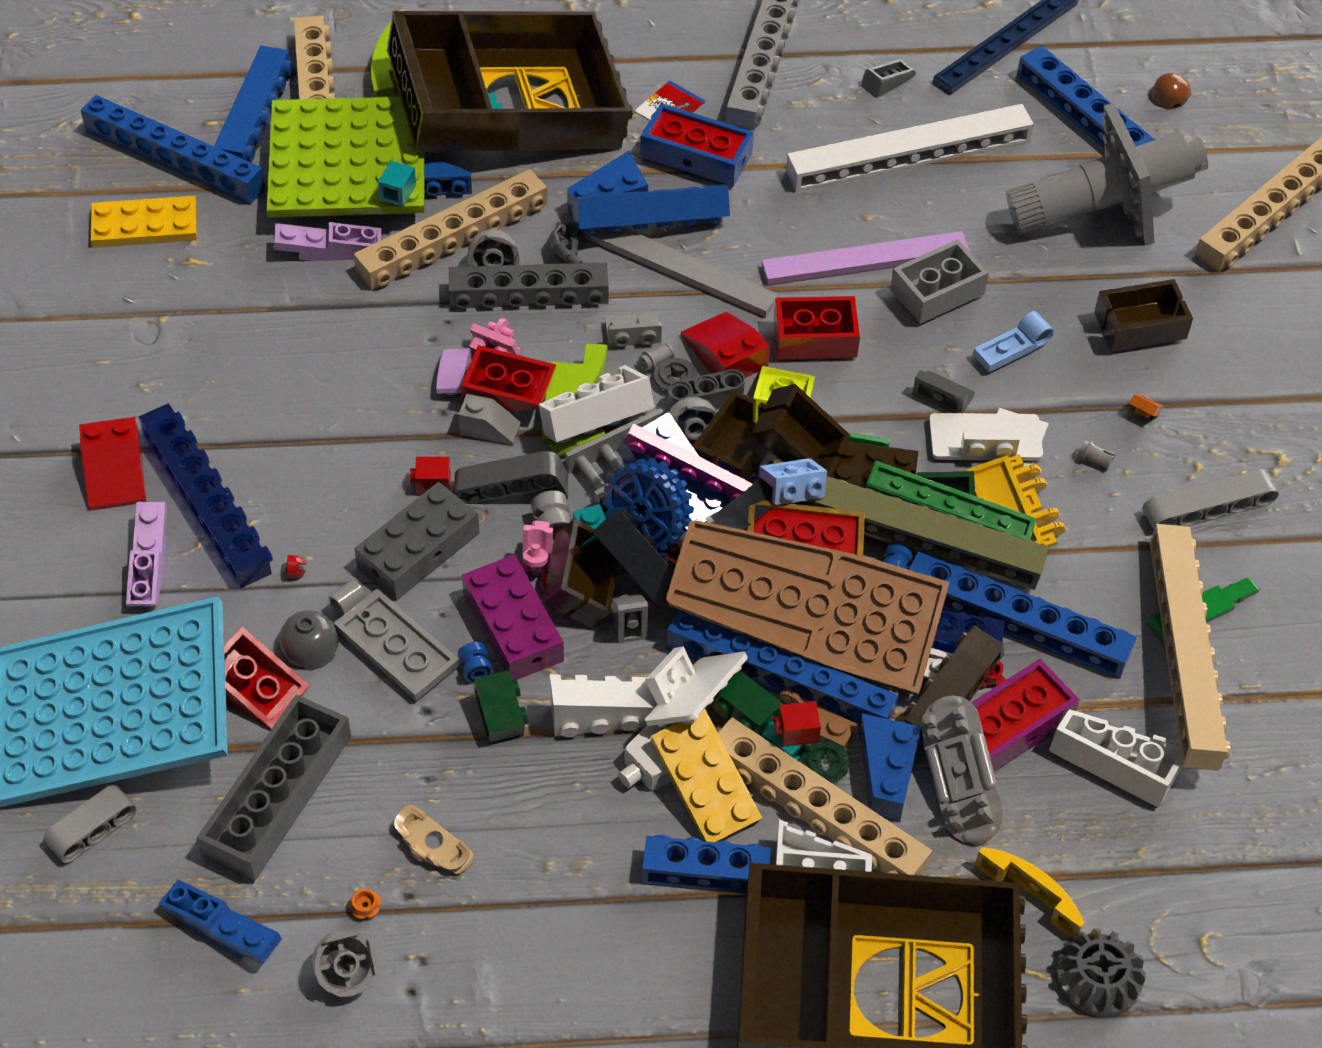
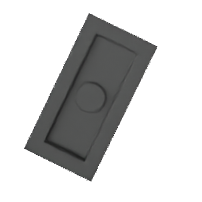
M920 370L915 376L912 395L951 413H963L974 398L975 392L934 372L927 371L925 373Z

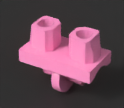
M500 318L497 323L490 321L487 328L473 323L470 328L473 337L469 348L473 353H475L478 345L484 347L491 346L496 350L519 355L521 349L516 346L517 341L512 339L514 330L508 328L509 321L507 319Z
M533 521L532 526L524 525L522 568L524 572H547L549 570L553 545V528H550V523Z

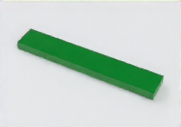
M876 460L865 487L918 506L928 507L931 510L946 515H953L971 523L981 524L984 527L999 532H1006L1030 541L1037 520L1035 517Z

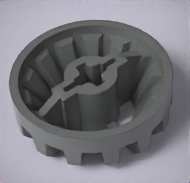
M1098 928L1093 929L1090 934L1081 931L1075 935L1071 942L1067 941L1059 956L1055 972L1059 991L1072 1007L1086 1015L1109 1018L1123 1014L1136 1003L1146 979V973L1143 971L1144 959L1142 955L1135 954V945L1130 940L1126 943L1119 940V933L1112 931L1110 935L1101 934V930ZM1098 945L1099 951L1092 954L1090 959H1082V955L1087 949ZM1104 945L1118 951L1123 958H1116L1112 953L1104 951Z

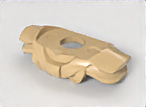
M407 805L395 817V828L403 837L402 840L406 842L415 859L442 867L455 874L464 872L471 865L474 854L468 846L432 820L418 807ZM432 833H439L443 836L441 846L435 849L427 847L426 838Z

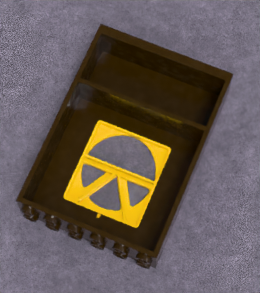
M393 11L387 53L416 152L621 149L623 140L628 134L627 125L629 119H632L633 108L626 98L627 93L625 87H622L620 72L615 68L614 56L610 54L608 40L604 38L602 32V23L598 22L595 12ZM514 75L525 109H493L487 88L500 78ZM527 76L540 78L548 83L531 90ZM558 88L565 95L568 101V108L537 97Z
M749 863L737 1048H1027V1045H1022V1034H1026L1027 1015L1021 1014L1022 1004L1026 1003L1027 995L1026 984H1021L1022 974H1025L1026 954H1021V944L1025 943L1026 927L1025 924H1020L1021 915H1024L1025 896L1020 895L1019 883ZM893 948H903L901 1036L886 1033L870 1023L860 1011L854 996L855 978L862 965L874 955ZM916 949L939 957L946 965L916 978ZM956 975L963 992L961 1010L956 1016L921 995L918 991ZM915 1007L944 1024L946 1028L931 1036L915 1037Z

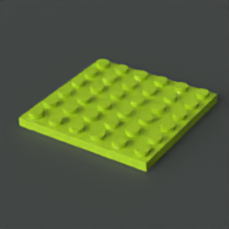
M400 97L272 100L267 194L268 218L425 213L424 152L415 151ZM390 160L415 167L416 187L404 207L379 200L378 180Z

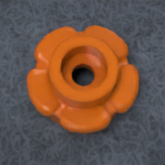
M360 889L354 893L349 907L353 910L352 913L356 918H372L378 914L381 900L374 891ZM364 903L368 904L367 907H363L362 905Z

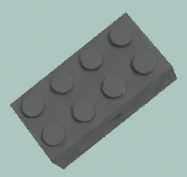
M437 482L354 548L357 568L397 601L480 534L478 513L441 483Z

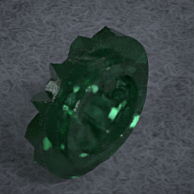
M822 740L819 743L810 744L804 750L801 763L830 783L835 782L837 784L841 778L846 777L850 766V759L842 746L832 741ZM824 755H826L828 763L831 764L827 771H824L822 764H820Z

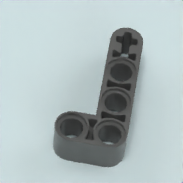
M542 451L461 467L455 471L454 495L466 504H473L539 491V493L559 491L565 494L568 500L569 476L556 453Z

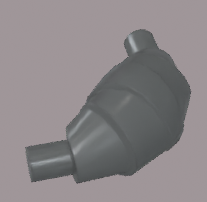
M572 222L559 223L555 226L549 236L550 249L556 258L567 263H583L577 256L578 235L582 232V229H575Z

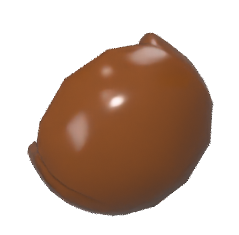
M1175 73L1161 75L1151 90L1152 99L1166 109H1171L1175 104H1180V107H1182L1191 96L1190 83L1183 76Z

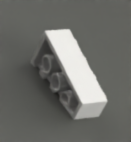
M623 365L617 368L618 374L611 376L609 373L600 376L599 383H584L578 386L577 393L575 394L573 392H565L538 404L545 436L557 443H565L572 440L573 436L591 434L596 432L599 427L617 425L621 423L622 419L644 415L646 411L655 408L649 377Z
M550 674L551 712L555 737H574L585 733L603 734L607 731L622 729L631 731L640 727H646L645 718L657 706L645 680L647 677H631L628 681H621L616 676H604L603 680L594 681L587 680V675H575L574 680H561L560 674Z
M1070 709L1056 729L1049 749L1050 752L1158 808L1183 767L1180 745L1165 742L1166 738L1153 735L1150 738L1137 734L1135 729L1131 727H1113L1108 725L1107 720Z

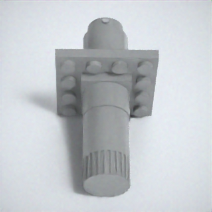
M1115 104L1105 105V117L1101 118L1106 132L1103 135L1105 157L1006 191L1008 207L1019 235L1092 211L1096 212L1120 204L1126 217L1133 220L1132 227L1136 237H1141L1145 246L1155 243L1151 193L1195 178V173L1208 169V158L1202 139L1198 138L1187 142L1183 134L1178 132L1135 146Z

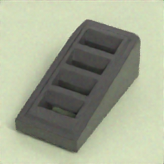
M894 60L865 69L862 86L877 97L915 76L916 71L903 60Z

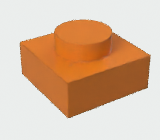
M1134 394L1129 403L1136 407L1134 410L1136 413L1146 418H1149L1150 415L1159 416L1164 407L1141 394Z

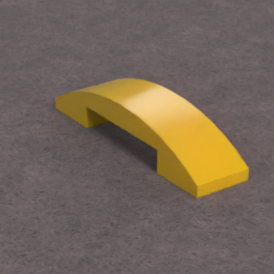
M982 847L978 851L975 862L976 868L994 881L1002 882L1008 877L1015 883H1019L1020 887L1054 911L1050 923L1071 939H1074L1075 935L1082 931L1084 921L1076 905L1062 887L1045 872L1026 860L1004 851Z

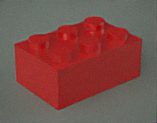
M855 296L775 298L773 321L777 359L858 357L860 331Z

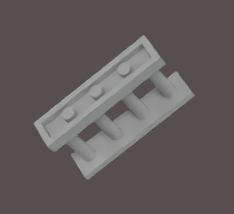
M661 408L648 412L641 418L566 452L567 472L571 473L577 469L583 471L596 489L594 491V505L600 504L604 514L608 512V508L603 505V499L607 498L604 488L610 484H606L591 463L605 457L614 471L622 466L625 467L615 454L619 444L626 437L633 424L642 428L663 416L664 411Z

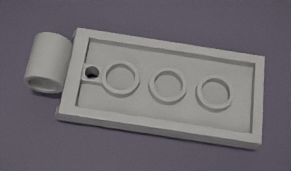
M352 579L329 596L332 607L339 614L343 615L333 623L336 631L415 701L460 666L459 659L380 590L376 589L366 597L362 586Z

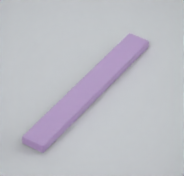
M963 231L765 259L762 260V269L767 285L896 267L957 239L969 251L970 249Z

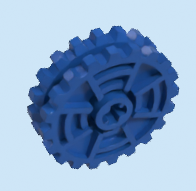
M640 458L636 460V463L633 461L625 465V467L622 466L615 470L616 474L608 478L610 485L604 488L607 498L603 499V505L608 508V512L605 513L606 519L618 508L621 512L627 509L638 522L634 525L641 534L646 531L657 543L653 547L657 553L661 549L664 551L671 547V544L675 545L677 540L686 533V527L692 521L690 514L694 513V507L689 503V500L692 499V494L686 492L685 487L687 483L685 480H679V472L676 469L669 470L668 463L665 461L658 464L655 458H650L647 461L645 458Z

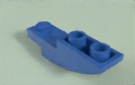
M424 159L425 196L472 194L471 172L448 163Z
M179 879L158 903L162 909L186 927L240 959L247 956L263 964L282 940L279 932L229 909L225 901Z

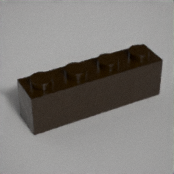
M973 626L969 633L965 631L959 637L956 643L957 649L952 656L947 655L942 660L939 666L940 672L935 679L930 678L925 683L921 691L923 695L917 703L913 701L904 713L906 717L905 723L921 727L922 718L927 708L942 697L954 695L971 701L1004 656V644L976 626ZM920 731L919 737L923 739L922 732Z

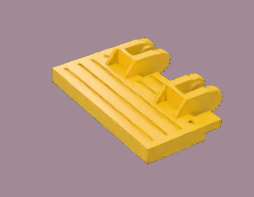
M1018 454L1009 458L1006 455L966 469L967 471H974L976 497L1037 518L1030 541L1037 542L1046 547L1058 545L1055 537L1062 534L1066 527L1061 521L1050 523L1060 517L1057 508L1044 510L1042 508L1037 492L1045 489L1047 483L1042 477L1032 479L1040 475L1041 469L1039 465L1030 464L1029 466H1024L1021 455Z

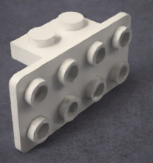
M933 413L930 415V436L934 459L995 460L1006 455L1009 458L1020 454L1022 460L1039 461L1043 457L1039 417L1035 414Z
M674 648L645 679L657 703V706L645 718L647 725L664 727L676 722L688 724L698 719L699 713L713 702V697L727 686V681L741 670V665L748 659L746 652L704 657L692 666L685 648Z

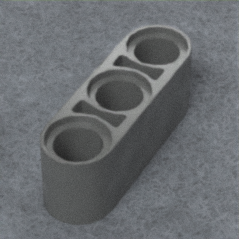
M726 370L675 381L668 388V411L679 400L687 397L705 399L715 409H720L734 390L744 394L745 377L737 370Z

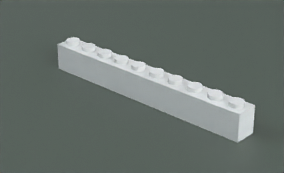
M1023 104L1008 106L787 153L786 173L795 192L1028 143L1031 141L1034 124Z

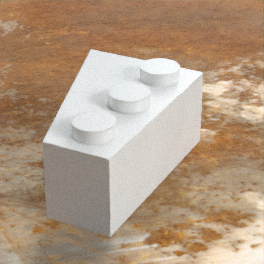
M779 819L776 865L872 872V854L837 841L832 843L818 838L814 832L806 830L805 833L788 826L787 822Z

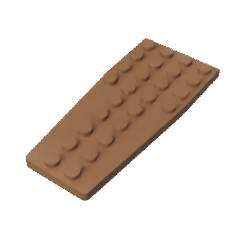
M692 520L686 531L667 593L666 603L673 608L782 651L825 665L844 674L917 696L920 692L950 582L865 556Z

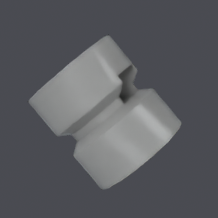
M546 491L535 496L531 502L534 520L550 523V528H553L554 544L555 534L572 521L571 515L568 513L570 510L565 494L559 491Z

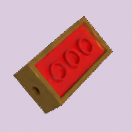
M760 501L749 506L748 522L751 525L745 531L863 556L865 512L789 503L775 505L772 501ZM755 504L772 506L754 522Z

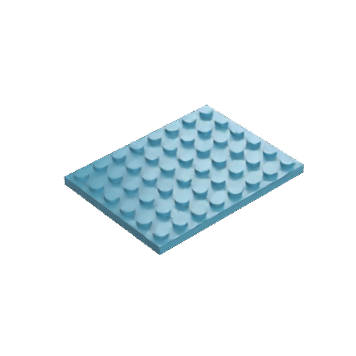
M219 596L0 647V807L228 756L223 602Z

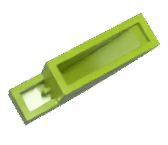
M391 22L382 32L372 56L371 78L373 97H395L394 88L397 85L387 53Z
M586 343L583 364L550 362L556 364V370L547 390L545 401L565 392H573L575 394L577 393L578 386L584 383H599V377L604 375L606 371L607 345ZM542 424V442L548 443L552 439L545 436Z

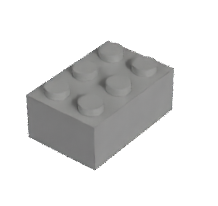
M957 239L893 268L890 290L921 324L984 295L989 273L961 241Z

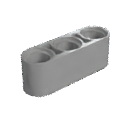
M110 785L52 825L46 831L43 837L44 841L63 863H70L131 820L137 811V807L117 785Z

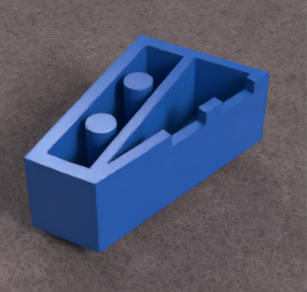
M625 152L567 188V210L572 219L571 197L648 191V183L630 152Z
M862 713L859 738L862 746V760L865 768L869 808L885 819L900 822L921 727Z

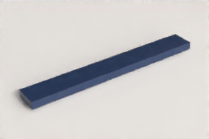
M1041 0L933 76V83L952 95L1074 8L1078 0Z

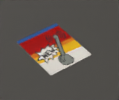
M669 80L640 105L635 112L650 120L659 104L662 103L693 113L706 100Z

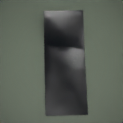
M759 478L731 503L712 515L711 518L719 525L744 530L751 525L748 522L749 506L755 504L754 522L772 507L757 505V503L772 501L773 487L762 478Z

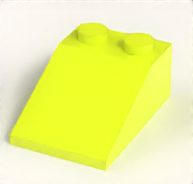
M762 366L753 398L756 400L755 422L757 423L758 405L761 402L767 403L773 389L796 384L811 398L815 376Z

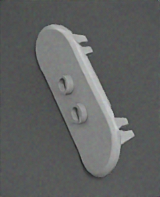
M954 695L942 697L927 708L921 722L923 743L946 828L954 837L970 844L984 843L998 833L1003 823L1004 809L979 714L975 706L963 697Z

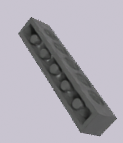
M607 263L449 267L450 308L609 304Z

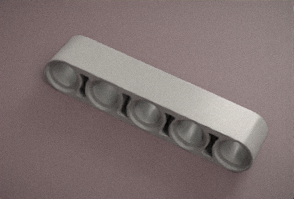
M1260 469L1155 496L1143 504L1142 510L1153 530L1156 524L1192 526L1267 506L1278 498L1279 492L1268 473Z

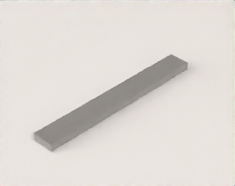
M607 227L597 228V233L584 234V238L764 317L769 314L775 305V298L779 296L775 292L624 227L621 231H607Z

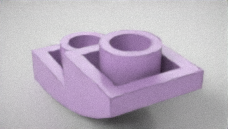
M470 348L443 350L437 376V394L457 395L461 393V384L472 358Z

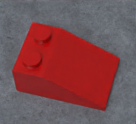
M723 312L681 331V336L711 374L726 370H737L746 378L761 371L762 366L768 367L770 346L754 327L728 312Z
M478 345L461 384V406L466 394L494 399L507 411L539 409L538 404L543 403L556 370V364Z
M136 417L79 424L80 446L89 510L133 505L136 502H147L141 437Z
M243 626L224 645L226 702L271 730L296 694L301 696L309 687V684Z

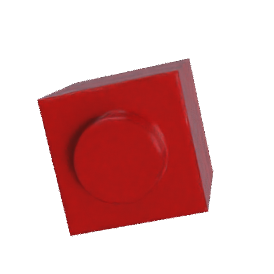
M450 456L416 457L415 468H410V485H415L416 496H421L437 482L450 491Z
M816 701L780 705L779 716L774 717V730L776 736L781 735L783 747L819 743L821 724Z

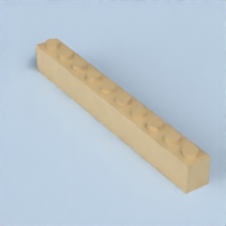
M1156 524L1149 544L1183 768L1220 771L1224 759L1229 758L1230 742L1225 739L1226 718L1221 715L1222 694L1217 691L1218 671L1214 670L1213 667L1214 648L1210 647L1209 643L1211 628L1210 625L1206 624L1205 619L1207 605L1202 602L1203 582L1199 581L1198 578L1200 563L1199 560L1195 559L1196 540L1192 539L1191 530L1188 526Z

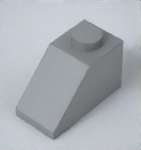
M466 394L459 412L461 436L510 446L514 445L521 422L494 399Z
M638 594L613 598L612 617L618 643L647 639L648 604L644 597Z

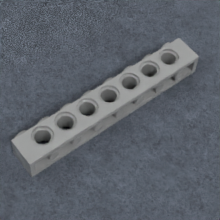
M762 0L727 104V124L755 130L757 122L762 121L765 109L763 104L768 103L770 95L768 87H773L775 73L773 72L779 69L781 58L779 54L783 55L786 44L784 38H789L791 29L789 22H794L796 14L794 6L798 7L800 0Z

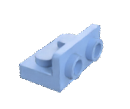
M810 458L760 466L759 477L773 487L772 502L775 505L825 497L827 470Z

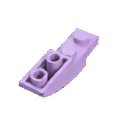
M329 222L328 229L275 223L274 250L299 252V260L327 261L354 258V253L381 241V228Z
M136 502L133 550H130L127 607H156L163 578L167 544L165 533L167 505L165 502Z

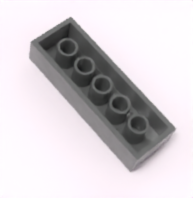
M296 694L198 835L197 841L201 856L256 881L352 737L349 718Z

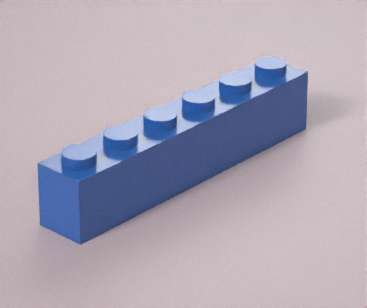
M260 45L214 147L248 162L254 160L255 148L257 144L262 142L265 126L270 124L272 100H278L280 92L285 90L288 75L290 76L293 72V61H290L289 50Z
M728 185L571 197L574 228L582 229V234L597 233V228L607 227V231L623 230V225H632V229L648 228V223H657V227L673 226V221L681 220L682 225L698 224L697 219L707 218V223L722 222V217L730 216Z

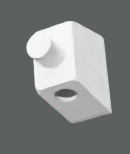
M647 725L626 746L624 762L627 767L618 773L621 782L626 787L630 788L641 780L649 790L655 791L672 782L650 740L651 735L667 728V726Z

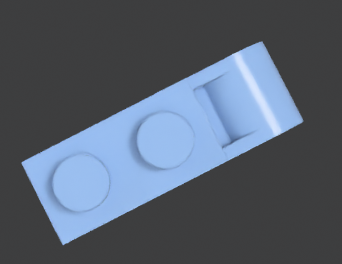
M1032 311L1021 319L1018 327L975 347L973 356L988 372H991L1046 344L1052 338L1054 329L1037 311Z

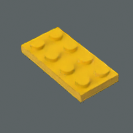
M196 195L92 203V248L197 240Z
M704 709L699 713L700 716L695 721L688 724L683 722L673 724L651 735L650 740L703 841L718 842L761 820L762 816L709 715Z

